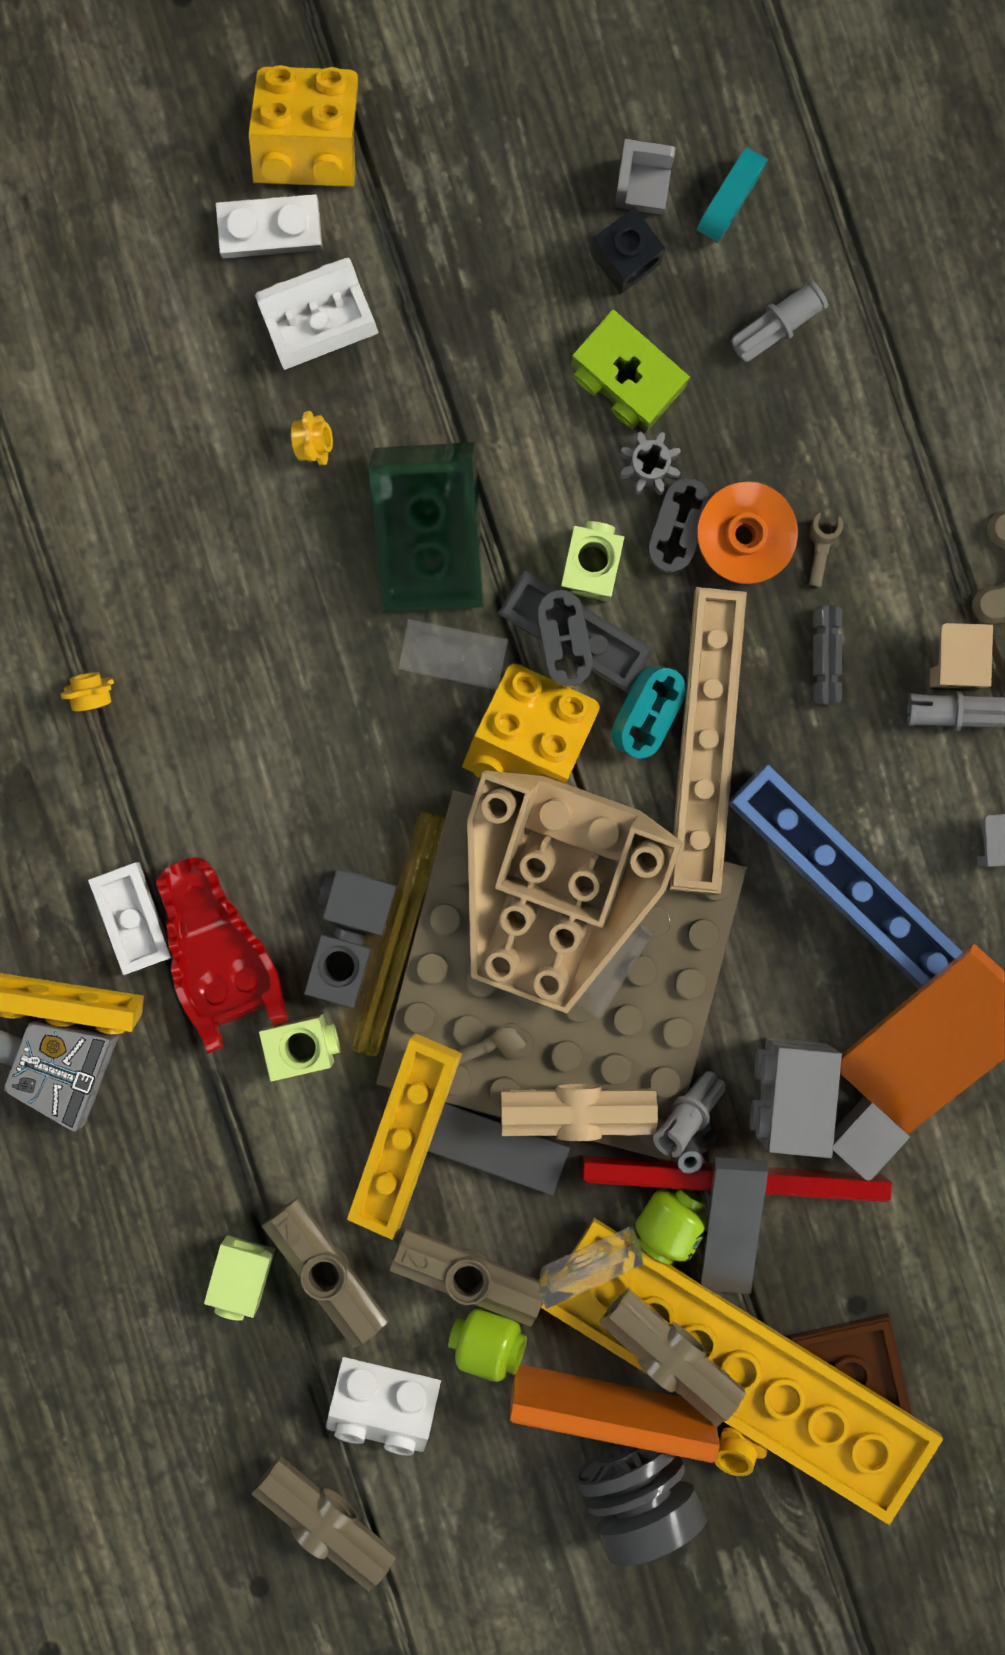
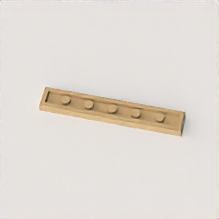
M696 587L694 591L673 835L682 841V845L669 880L668 890L721 894L747 592Z

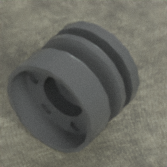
M617 1444L593 1457L574 1476L579 1493L586 1496L585 1507L588 1513L594 1516H602L596 1524V1531L611 1564L622 1567L653 1561L690 1542L703 1530L708 1520L692 1483L680 1481L686 1472L682 1458Z

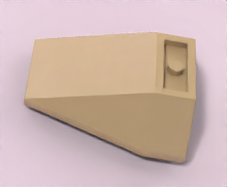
M485 770L481 775L467 820L471 978L567 1014L665 893L682 841L642 811L545 776Z

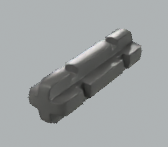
M835 605L818 606L813 611V628H817V634L813 636V676H817V682L813 683V701L819 705H835L842 700V682H838V676L842 675V634H838V628L842 627V609Z

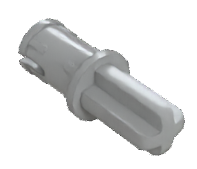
M810 280L805 283V286L779 304L774 305L770 303L767 305L765 314L732 337L731 343L736 354L744 362H749L782 338L785 340L791 339L794 336L793 330L818 312L828 308V302L824 293L815 282Z
M955 691L954 695L910 693L907 703V714H910V716L907 717L908 726H953L954 731H960L962 726L1005 728V697L963 696L962 691Z
M711 1071L705 1072L703 1076L698 1077L685 1096L677 1097L672 1103L671 1115L653 1135L655 1146L664 1155L668 1156L676 1144L672 1151V1157L680 1156L697 1131L705 1129L709 1123V1112L725 1092V1082L718 1079L716 1073Z

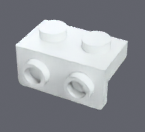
M350 258L326 264L316 270L285 282L277 283L255 294L284 370L378 334L374 318Z
M343 1357L326 1429L335 1431L334 1436L349 1443L362 1444L365 1439L385 1443L384 1448L387 1451L399 1455L410 1456L414 1454V1450L424 1452L429 1438L441 1380Z

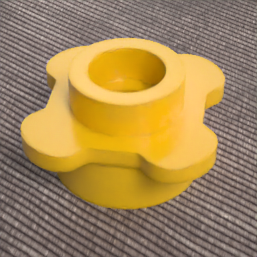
M305 411L301 420L293 422L291 442L298 460H308L309 462L317 460L319 466L327 464L328 452H331L333 447V436L329 424L325 422L322 415L314 417L312 411Z
M99 672L84 673L71 677L69 679L71 685L64 687L65 692L60 693L62 699H69L72 711L96 709L112 702L109 690H111L114 680L111 677L101 678Z
M726 1427L722 1430L721 1437L719 1438L720 1447L715 1464L727 1474L747 1476L753 1472L756 1459L766 1457L767 1449L733 1427Z

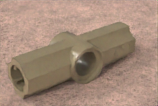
M298 1197L286 1204L262 1224L263 1229L301 1278V1285L304 1291L311 1298L319 1302L352 1348L365 1343L389 1322L387 1315L351 1269L347 1255L340 1248L333 1245ZM319 1262H329L337 1268L339 1278L332 1283L320 1282L315 1278L312 1267Z
M407 1227L389 1269L391 1272L447 1293L459 1304H474L532 1327L538 1316L548 1287L546 1282L488 1260L479 1251L471 1249L462 1250ZM465 1266L475 1267L481 1272L483 1279L475 1287H463L455 1279L454 1275L457 1270Z
M629 1287L616 1297L601 1317L600 1325L639 1358L640 1366L656 1383L671 1393L674 1390L678 1392L716 1427L722 1422L727 1421L738 1409L740 1402L746 1395L745 1389L738 1382L734 1381L725 1370L717 1366L706 1356V1350L688 1331L676 1322L668 1323Z
M282 1456L273 1462L251 1493L291 1527L292 1535L307 1552L319 1559L328 1557L368 1592L379 1584L397 1558V1552L358 1520V1514L348 1501L329 1488L321 1490Z

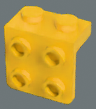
M282 65L262 67L257 71L249 127L253 183L354 187L356 174L354 123L358 93V74L355 71L335 67L324 69L293 68Z
M511 664L508 666L474 735L462 768L473 772L478 778H481L482 773L486 770L545 776L566 784L600 706L591 697L569 687L557 685L552 679L522 665Z

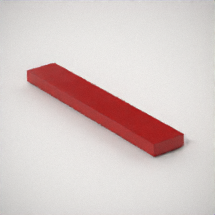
M583 1155L582 1177L586 1183L711 1191L714 1163H702V1166L697 1171L684 1173L679 1169L676 1161L594 1155ZM768 1167L765 1194L888 1202V1200H891L892 1182L884 1174H876L872 1180L868 1181L858 1172Z

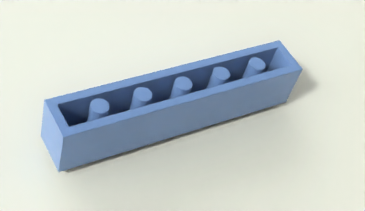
M761 766L729 799V806L918 989L962 953L947 936L771 766Z

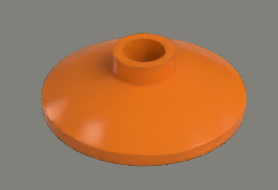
M738 482L722 488L705 504L698 520L697 541L705 562L719 576L735 583L755 584L774 577L790 562L797 546L798 525L793 509L779 492L757 482ZM739 526H745L751 531L752 538L749 544H742L736 539L735 533Z

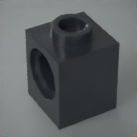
M635 207L593 238L591 249L592 257L620 294L661 265L665 252L664 245Z

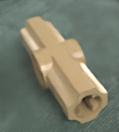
M596 1084L557 1085L555 1089L501 1090L502 1136H556V1139L564 1141H593L601 1139L602 1135H654L658 1124L656 1089H602V1086Z

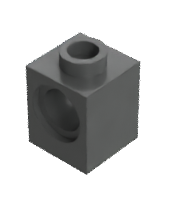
M337 869L334 878L325 877L318 906L326 908L324 920L383 935L387 928L398 885L344 869Z
M336 927L334 935L326 932L323 933L319 940L304 994L354 1008L358 1003L373 946L363 943L365 934L342 927ZM343 951L352 957L355 967L350 977L339 979L329 972L327 960L332 952Z

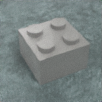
M766 1037L765 1050L757 1049L754 1075L756 1080H761L762 1086L760 1100H752L750 1130H756V1137L769 1153L832 1158L842 1053L827 1043Z

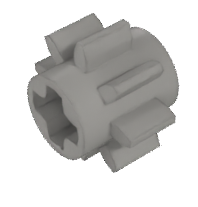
M640 431L636 435L637 447L635 451L628 447H622L620 456L631 462L630 466L625 467L620 472V479H627L632 476L633 480L637 483L635 488V494L637 495L643 491L644 486H654L655 492L661 495L664 492V483L662 481L664 477L677 480L681 473L677 468L670 466L671 461L679 456L681 450L680 448L668 450L663 444L665 439L664 432H661L656 440L646 441L645 435ZM649 453L658 456L656 465L660 468H654L651 474L641 471L643 462L639 459L645 460Z

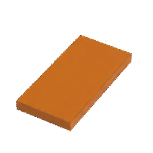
M973 943L842 1054L840 1074L908 1135L1005 1059V971Z
M520 1364L516 1374L513 1375L510 1421L512 1423L710 1463L717 1460L720 1447L717 1427L681 1396Z

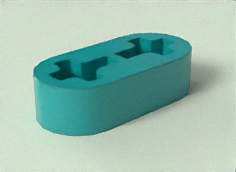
M747 146L715 195L696 230L719 243L760 178L769 159Z
M654 665L642 670L638 675L614 721L611 731L612 741L621 753L642 759L650 757L659 749L685 698L686 683L680 673L667 667ZM655 681L663 682V686L668 689L665 697L657 696L658 693L652 689ZM633 726L639 727L641 732L645 734L642 742L634 741V738L629 735L630 729Z

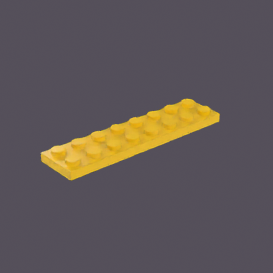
M593 1218L544 1297L541 1308L645 1372L638 1362L639 1358L600 1325V1319L609 1305L629 1287L668 1323L676 1322L688 1331L706 1350V1356L717 1366L725 1370L734 1381L738 1382L745 1389L746 1395L740 1402L738 1409L727 1421H724L726 1424L890 1525L943 1441L941 1433L715 1292L702 1286L678 1269L654 1259L639 1245L596 1218Z

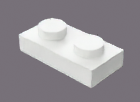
M317 194L216 203L219 248L223 259L323 250Z
M139 862L88 880L123 975L172 958L168 938Z

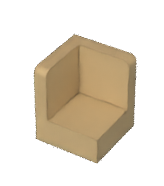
M956 623L941 625L939 631V662L937 666L930 668V688L980 690L991 687L993 625Z

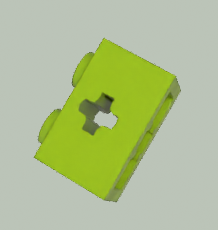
M614 309L572 355L571 367L576 371L573 374L576 382L593 396L601 392L614 404L611 411L623 424L631 429L638 425L645 432L652 427L681 394L690 379L687 373ZM630 367L636 370L635 383L630 379L626 380L623 384L617 381L618 368L624 372Z

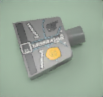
M41 1019L29 1023L23 1038L0 1030V1063L12 1067L4 1090L9 1095L55 1122L76 1132L86 1125L119 1035L105 1034L95 1029L74 1025L54 1026Z

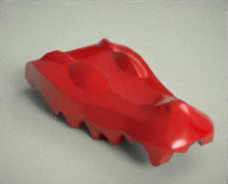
M193 857L168 866L156 879V886L168 916L166 925L168 945L173 957L171 972L174 988L183 1009L199 1032L207 1053L210 1054L224 1047L219 1026L263 1008H266L268 1017L274 1027L288 1022L289 1019L285 1008L280 977L272 958L263 943L246 924L236 906L226 896L219 878L209 861L204 858Z

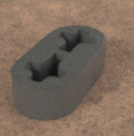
M683 478L677 480L670 485L664 496L647 551L650 564L655 570L663 574L672 575L681 572L688 566L694 555L698 543L697 525L699 516L710 499L707 488L696 479ZM685 490H691L694 492L693 501L700 504V509H691L685 523L678 522L676 518L680 505L673 501V495L682 496ZM672 530L681 532L678 549L684 551V558L675 557L671 564L662 561L664 553L657 549V544H666Z
M555 590L548 593L541 600L538 607V625L546 669L549 677L557 685L573 688L581 685L589 677L592 670V654L584 609L581 601L573 593L566 590ZM562 600L565 608L574 609L575 615L567 620L569 635L560 636L556 620H547L546 613L553 610L554 601ZM570 642L573 657L582 658L584 661V666L577 668L575 678H567L564 670L556 671L555 662L561 661L563 657L561 643Z

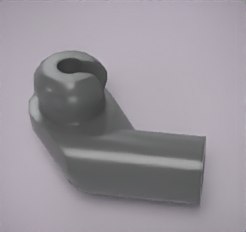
M710 1123L707 1124L705 1129L697 1131L680 1156L674 1157L682 1172L693 1173L702 1166L703 1158L701 1154L708 1150L707 1145L717 1139V1132Z

